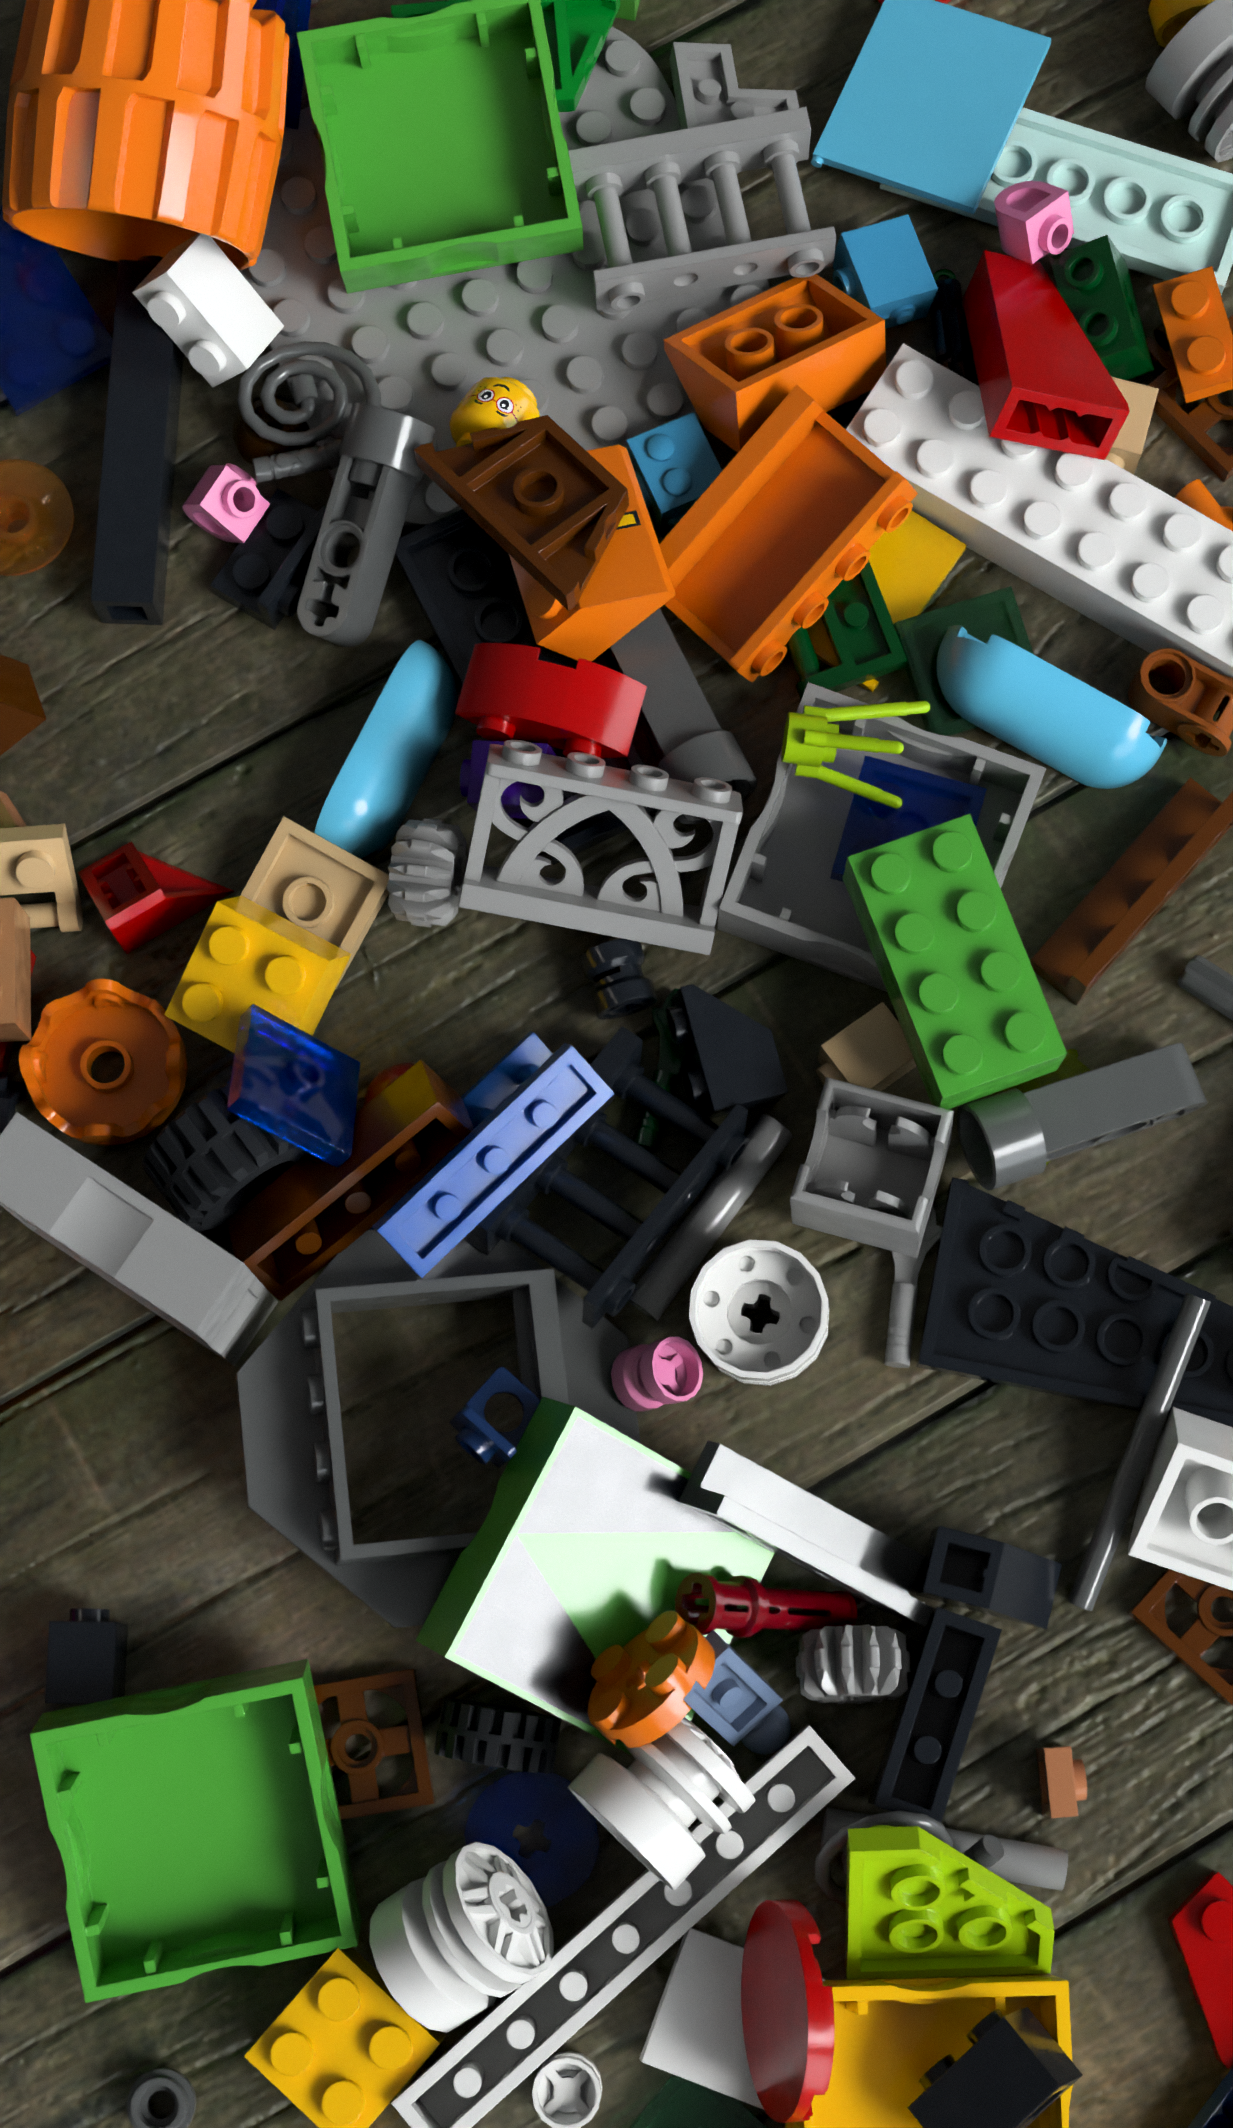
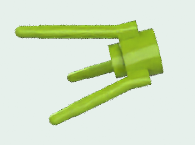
M927 701L834 708L804 705L803 714L788 712L782 743L781 762L796 764L795 776L816 778L874 802L898 809L903 803L900 797L822 766L821 763L822 761L834 763L837 748L900 754L904 750L903 743L872 737L839 734V725L827 722L922 714L930 710V704Z

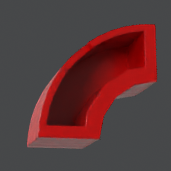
M508 643L475 644L455 714L477 725L476 732L480 736L491 741L505 742L507 740L522 739L538 743H548L549 746L562 749L563 755L566 757L569 753L573 752L592 754L601 759L628 756L647 686L620 672L582 658L578 659L576 669L538 660L541 648Z

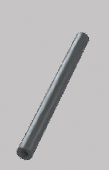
M1186 1293L1067 1600L1077 1607L1093 1611L1210 1307V1301Z

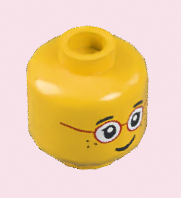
M485 377L471 387L454 409L449 426L451 436L456 443V447L472 443L470 433L490 428H510L520 421L540 417L536 398L526 385L511 377Z

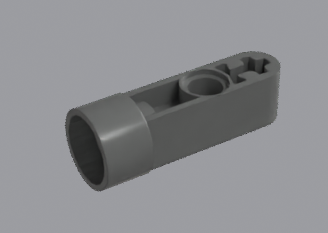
M365 403L352 404L338 456L341 458L297 607L298 619L307 632L347 648L361 644L370 635L416 482H421L423 471L417 466L414 449L422 444L433 442L436 429L432 426L386 408ZM369 491L375 493L373 501L367 500ZM360 543L358 558L352 565L348 566V555L351 549ZM343 581L348 583L347 589L341 587ZM336 610L339 611L337 617L333 618Z
M659 608L604 651L613 670L647 686L638 721L659 761L656 768L667 772L671 779L694 783L696 778L707 777L726 782L732 787V791L741 794L743 803L756 789L757 779L735 736L731 732L721 729ZM686 814L677 817L678 821L683 824L707 822L705 818Z
M1176 1043L1025 1093L1013 1087L960 1105L957 1110V1129L964 1156L974 1177L983 1188L990 1191L1043 1173L1048 1161L1180 1118L1202 1108L1208 1102L1184 1044Z

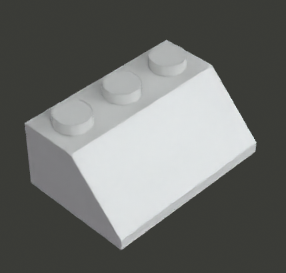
M1172 1407L1146 1470L1129 1541L1128 1555L1233 1591V1427Z

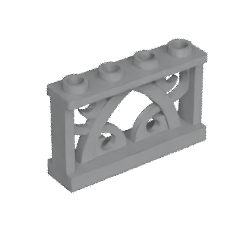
M507 740L504 742V745L490 744L462 881L459 907L710 955L715 935V924L743 813L742 799L739 792L732 791V787L728 783L714 778L699 777L694 780V783L671 779L664 770L648 765H634L631 767V771L605 766L606 762L603 759L587 753L573 752L569 753L567 758L544 754L539 746L522 740ZM517 781L538 785L544 790V797L538 803L527 802L520 795V806L523 813L529 819L535 821L529 828L512 820L505 812L501 803L503 791ZM563 790L578 793L563 801ZM643 806L658 809L654 818L651 817ZM610 810L632 831L648 857L636 858L620 864L607 875L601 887L585 885L582 869L577 858L565 845L554 840V838L576 823L595 814ZM682 814L705 818L709 821L713 829L711 842L696 854L674 857L670 848H680L687 845L695 835V830L687 833H681L676 830L673 825L675 819ZM492 823L508 836L518 840L511 848L500 868L483 865ZM541 851L548 853L563 864L566 871L562 878L555 879L540 875V870L544 866L551 865V860L548 858L537 856ZM708 867L700 905L683 904L679 872L695 871ZM643 873H655L656 879L652 877L639 878L640 883L644 884L647 888L643 896L627 893L623 890L622 885L629 877Z

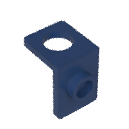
M500 1367L454 1416L449 1424L459 1432L455 1439L469 1455L484 1465L490 1460L495 1466L500 1468L517 1452L516 1447L541 1400L506 1368ZM495 1394H510L522 1406V1421L513 1431H496L485 1419V1404Z

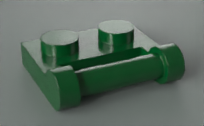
M869 560L859 574L849 581L843 579L827 597L829 600L827 609L821 616L839 665L822 671L807 629L802 627L791 636L786 644L800 680L795 686L800 700L803 697L808 682L838 692L905 668L907 665L906 655Z

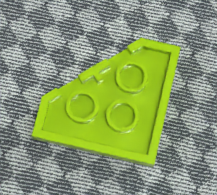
M876 1825L870 1828L848 1829L845 1967L847 1980L1051 1973L1055 1933L1051 1908L919 1826L892 1827L889 1825Z

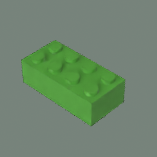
M967 814L848 856L843 881L931 1104L945 1109H952L1057 1071L1066 1057L1067 1051L971 815Z

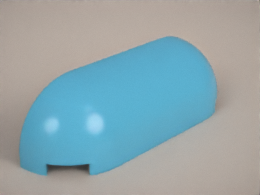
M953 625L948 628L937 656L938 682L949 705L968 722L1077 782L1099 789H1112L1131 784L1144 776L1159 759L1167 744V739L1148 734L1146 730L1150 721L1138 712L997 635L991 634L986 644L967 634L968 631L961 625Z
M422 640L415 641L398 661L325 800L315 827V834L359 858L366 857L375 851L379 853L391 842L456 717L455 711L458 699L454 675L444 657L428 643Z

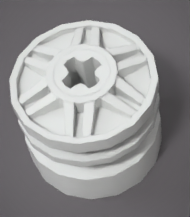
M749 1239L723 1248L702 1267L691 1289L689 1320L697 1344L720 1372L744 1384L771 1386L797 1377L817 1359L828 1336L829 1300L820 1274L802 1253L777 1241ZM761 1300L770 1301L772 1313L779 1317L777 1325L772 1323L766 1324L762 1333H755L752 1331L751 1320L743 1316L746 1308L757 1309Z
M683 1718L669 1732L649 1744L636 1748H628L626 1746L635 1759L627 1769L612 1758L598 1753L568 1786L572 1794L602 1826L672 1890H676L706 1856L688 1827L698 1819L720 1834L725 1835L732 1828L728 1819L712 1802L715 1797L719 1796L728 1805L743 1814L756 1801L753 1794L741 1781L729 1757L703 1731L686 1718Z
M474 1842L460 1848L450 1855L448 1860L432 1867L426 1877L410 1882L378 1904L370 1919V1946L376 1968L390 1994L410 2017L428 2029L446 2033L462 2026L494 2005L497 1997L501 1998L517 1990L523 1983L546 1971L554 1955L552 1926L546 1907L533 1883L514 1860L495 1846L480 1842Z

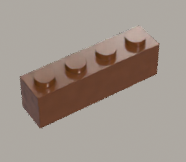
M419 1060L225 1221L235 1257L250 1269L273 1296L280 1301L285 1299L334 1259L338 1253H341L368 1231L474 1130L462 1097L422 1060Z

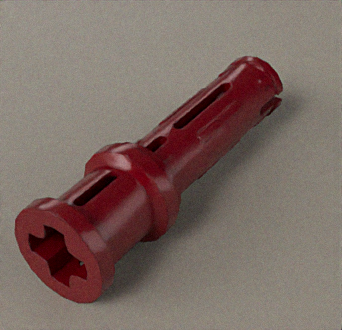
M690 1573L680 1583L675 1597V1612L685 1622L693 1625L702 1635H708L712 1630L721 1629L733 1637H751L762 1628L809 1631L811 1629H822L825 1626L837 1627L846 1624L854 1626L857 1619V1605L855 1599L848 1592L763 1587L757 1579L745 1575L733 1576L728 1581H717L714 1576L708 1573ZM697 1598L709 1599V1606L696 1605L694 1601ZM737 1605H745L747 1608H737ZM769 1607H775L776 1610H769ZM802 1608L803 1611H788V1609Z

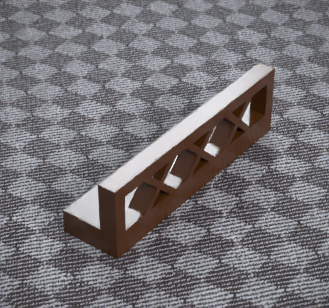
M1190 777L1030 960L1033 970L1077 1006L1232 828L1233 791L1221 802Z

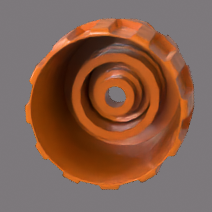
M26 0L9 86L2 196L3 219L12 228L31 236L32 239L107 261L138 260L140 257L148 255L165 257L176 246L196 234L202 233L210 236L238 270H244L255 265L262 248L284 135L289 57V35L285 32V22L275 11L252 9L257 0Z

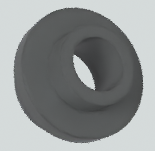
M156 2068L143 2074L135 2081L127 2098V2114L134 2128H187L196 2111V2094L191 2082L182 2073L171 2068ZM163 2090L172 2095L174 2109L170 2115L160 2116L152 2109L151 2099L156 2091Z

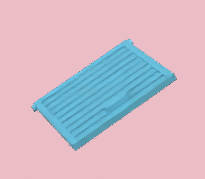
M884 0L817 143L811 164L817 168L825 164L974 214L1050 48L1051 38L935 0Z

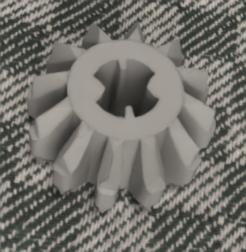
M424 818V821L409 819L397 831L396 843L391 847L392 857L388 866L389 881L386 887L389 891L388 905L391 912L394 913L396 920L409 921L411 925L431 927V925L446 926L457 915L462 881L468 858L465 854L467 841L458 825L444 824V820Z
M847 1624L837 1627L825 1626L822 1629H811L799 1639V1653L796 1656V1677L800 1678L801 1695L811 1701L837 1704L881 1703L883 1700H896L908 1690V1673H911L910 1652L907 1651L906 1635L896 1629H891L888 1626L875 1627L869 1624L861 1626Z

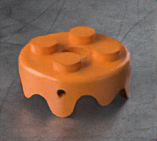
M102 978L89 981L82 989L55 999L45 1006L32 1039L28 1044L22 1045L20 1049V1071L38 1111L66 1136L93 1145L110 1146L129 1143L146 1136L161 1125L177 1106L185 1088L188 1070L186 1047L177 1026L172 1019L164 1015L165 1009L156 1000L137 993L119 982ZM112 1051L123 1055L125 1066L119 1078L109 1083H100L93 1079L91 1067L94 1060L100 1054Z

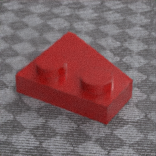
M1213 1870L1167 1920L1178 1951L1182 1953L1189 1973L1188 1980L1195 2000L1203 2012L1214 2044L1212 2048L1216 2059L1229 2069L1233 2065V1886L1218 1871Z

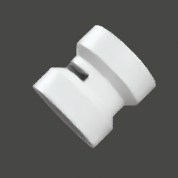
M573 2051L559 2052L545 2060L537 2072L532 2090L534 2108L542 2121L552 2128H581L592 2120L599 2109L603 2088L601 2074L594 2062L584 2054Z

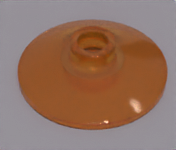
M1 460L0 575H24L46 566L64 549L73 529V504L65 485L48 468L28 460ZM23 519L27 521V525L22 530L15 533L7 532L9 524L14 520Z

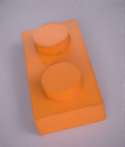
M1210 266L1152 285L1185 403L1233 389V334L1213 267Z

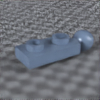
M712 1630L705 1637L715 1652V1665L712 1677L705 1690L695 1681L691 1691L683 1700L733 1747L741 1740L744 1746L754 1753L766 1755L777 1752L786 1744L791 1732L789 1716L779 1705L783 1699L717 1632Z

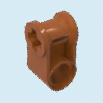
M1172 648L1158 649L1150 653L1130 682L1128 698L1133 710L1153 723L1181 737L1196 750L1218 757L1227 755L1232 744L1229 737L1233 731V678L1218 674L1189 658L1181 651ZM1159 675L1165 677L1174 687V694L1164 695L1158 693L1152 688L1149 676ZM1219 709L1220 714L1216 721H1213V716L1216 710Z

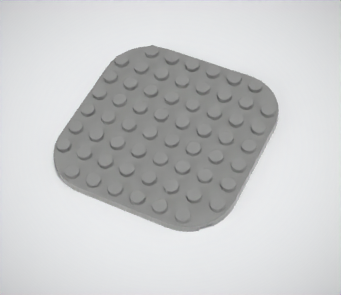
M611 27L576 110L559 112L562 133L567 142L568 150L681 130L676 100L656 63L636 41L620 30ZM310 107L285 117L282 149L262 248L255 265L239 270L284 325L270 342L269 348L271 351L282 345L306 341L327 342L353 352L372 370L381 392L382 408L413 417L436 429L433 439L435 452L456 447L449 426L452 413L471 387L485 377H511L526 385L536 398L540 417L548 415L586 451L618 444L627 448V439L692 412L695 413L701 428L704 429L664 350L663 339L770 289L768 280L764 279L646 301L640 307L628 311H617L612 308L597 311L594 300L593 271L609 267L595 202L587 200L578 202L583 227V251L347 294L339 269L325 192V172L319 139ZM706 178L680 183L678 190L692 252L728 246L714 181ZM646 189L621 194L618 198L632 263L668 257L654 191ZM305 355L284 359L277 363L279 367L282 364L299 359L314 360L336 372L347 388L348 406L341 424L327 438L315 442V445L322 446L325 442L342 439L352 404H366L367 396L360 378L348 366L327 356ZM314 375L312 376L319 401L315 404L313 415L306 421L309 430L319 426L329 417L334 405L333 391L325 380ZM293 377L287 378V379L285 380V382H286V384H287V386H288V388H289L291 394H292V390H291V386H290V380H291ZM338 467L332 470L327 469L333 481L335 480ZM423 472L421 482H416L403 526L409 527L410 532H413L462 508ZM369 491L367 500L373 501L375 493Z

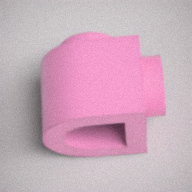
M1025 181L1005 188L995 198L994 205L1001 247L1006 254L1033 264L1049 253L1054 255L1062 253L1069 245L1072 234H1074L1067 190L1041 181Z
M226 463V465H211L208 467L182 508L195 524L216 538L231 543H245L270 503L260 495L256 487V481L246 471L236 465Z

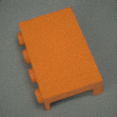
M796 385L659 544L676 593L664 605L722 656L733 669L753 683L759 675H768L781 663L787 653L785 645L799 628H809L823 615L829 604L827 597L843 579L849 581L860 573L870 558L871 553L869 549L885 531L891 533L902 525L913 508L911 501L918 493L907 479L897 471L894 472L829 416L810 395Z

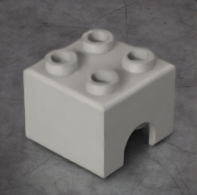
M826 1077L816 1110V1124L805 1163L799 1166L790 1196L792 1224L917 1258L951 1142L954 1111Z

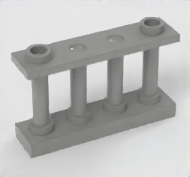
M807 107L568 150L578 202L587 200L595 202L609 267L593 271L594 300L597 311L608 308L617 311H628L640 307L646 301L786 275L805 278L821 272L824 268L833 267L836 246L835 228L832 226L811 230L796 166L798 161L808 160L811 125ZM767 167L773 170L787 235L752 241L737 174L743 171ZM708 178L714 181L728 246L692 252L678 185L684 182ZM649 189L655 193L668 257L632 263L618 197L624 193Z

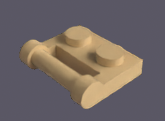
M65 823L0 828V896L55 892L57 902L21 905L30 917V929L59 926L61 932L82 931V905Z

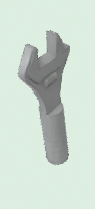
M933 1205L918 1257L915 1258L891 1251L894 1264V1284H892L889 1328L884 1364L890 1367H910L918 1294V1273L926 1253L940 1239L942 1228L936 1225V1212Z

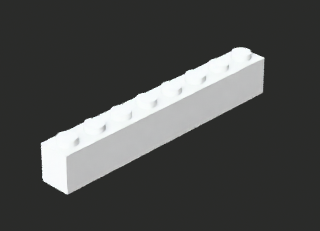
M806 1725L743 1782L756 1800L744 1814L739 1813L725 1801L717 1805L718 1809L732 1826L725 1835L712 1830L701 1821L690 1830L706 1856L676 1890L669 1888L650 1870L646 1869L554 1953L546 1971L523 1983L517 1990L509 1993L398 2093L391 2104L411 2128H472L848 1786L855 1777L812 1727Z

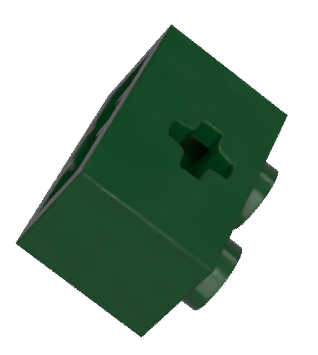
M1102 236L1049 257L1058 292L1110 376L1129 380L1153 371L1154 366L1127 264L1109 236Z

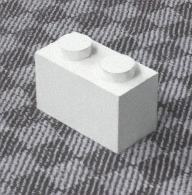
M202 233L196 234L170 250L132 292L146 308L153 321L163 328L189 359L193 368L202 374L212 387L247 370L284 327L210 236Z

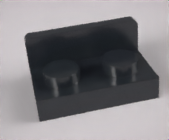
M279 488L276 489L268 501L270 503L269 507L245 543L238 544L210 585L214 595L273 630L277 628L285 615L291 617L297 612L299 598L327 507L323 505L319 511H316Z

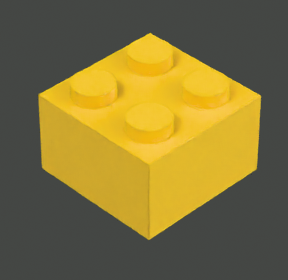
M244 896L220 900L215 904L164 1015L264 1070L274 1071L276 1074H279L299 1065L351 954Z
M352 1947L342 1950L337 1948L244 2057L317 2127L369 2128L440 2045L446 2035L441 2031L428 2029L410 2017L390 1994L379 1972Z

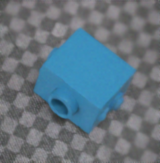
M908 214L841 233L834 254L833 285L883 318L885 320V329L927 317L938 287Z
M694 412L626 440L627 450L646 507L661 538L668 535L722 472Z

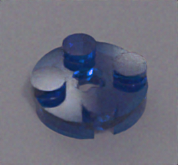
M526 1771L510 1773L488 1786L475 1801L466 1823V1845L480 1842L495 1846L514 1860L531 1880L545 1907L554 1906L576 1892L589 1877L596 1862L600 1844L597 1820L569 1790L568 1786L572 1782L567 1778L554 1772L549 1774ZM534 1818L539 1819L546 1824L543 1835L552 1841L550 1849L547 1853L536 1850L531 1858L524 1857L519 1853L521 1842L513 1837L514 1830L518 1824L523 1827H529Z

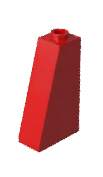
M984 250L963 297V305L989 437L1105 460L1130 412L1127 401L1041 262L1030 264L1013 256Z

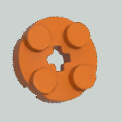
M666 1611L656 1617L648 1629L638 1634L624 1647L613 1645L607 1648L598 1656L591 1668V1675L597 1681L588 1703V1716L591 1724L612 1744L616 1745V1739H620L628 1748L641 1747L660 1738L674 1728L692 1709L683 1699L691 1691L695 1681L705 1690L712 1677L715 1665V1652L712 1645L693 1625L685 1622L677 1612Z

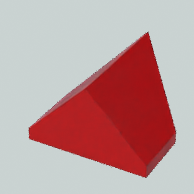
M132 841L78 872L105 923L126 954L234 892L229 888L139 852Z

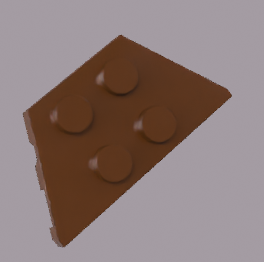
M548 415L520 421L506 429L490 428L470 433L471 444L435 452L433 442L422 444L414 449L417 466L568 611L577 605L629 506L628 490Z

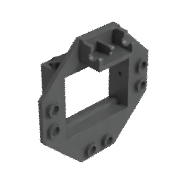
M375 1229L368 1230L334 1257L236 1374L247 1509L252 1510L393 1628L424 1625L460 1554L478 1532L353 1545L331 1313L511 1297L520 1382L540 1400L544 1396L575 1406L640 1443L637 1411L625 1407L617 1398L611 1378L614 1360L620 1352L629 1348L628 1336L604 1317L601 1318L593 1329L582 1322L584 1300L555 1277L554 1268L545 1269L512 1241L506 1243L501 1239L487 1256L468 1243L466 1235L421 1278L415 1274Z

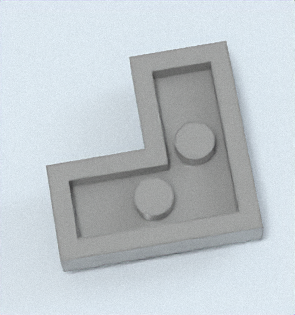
M673 42L669 63L681 130L799 108L796 90L738 88L731 44Z

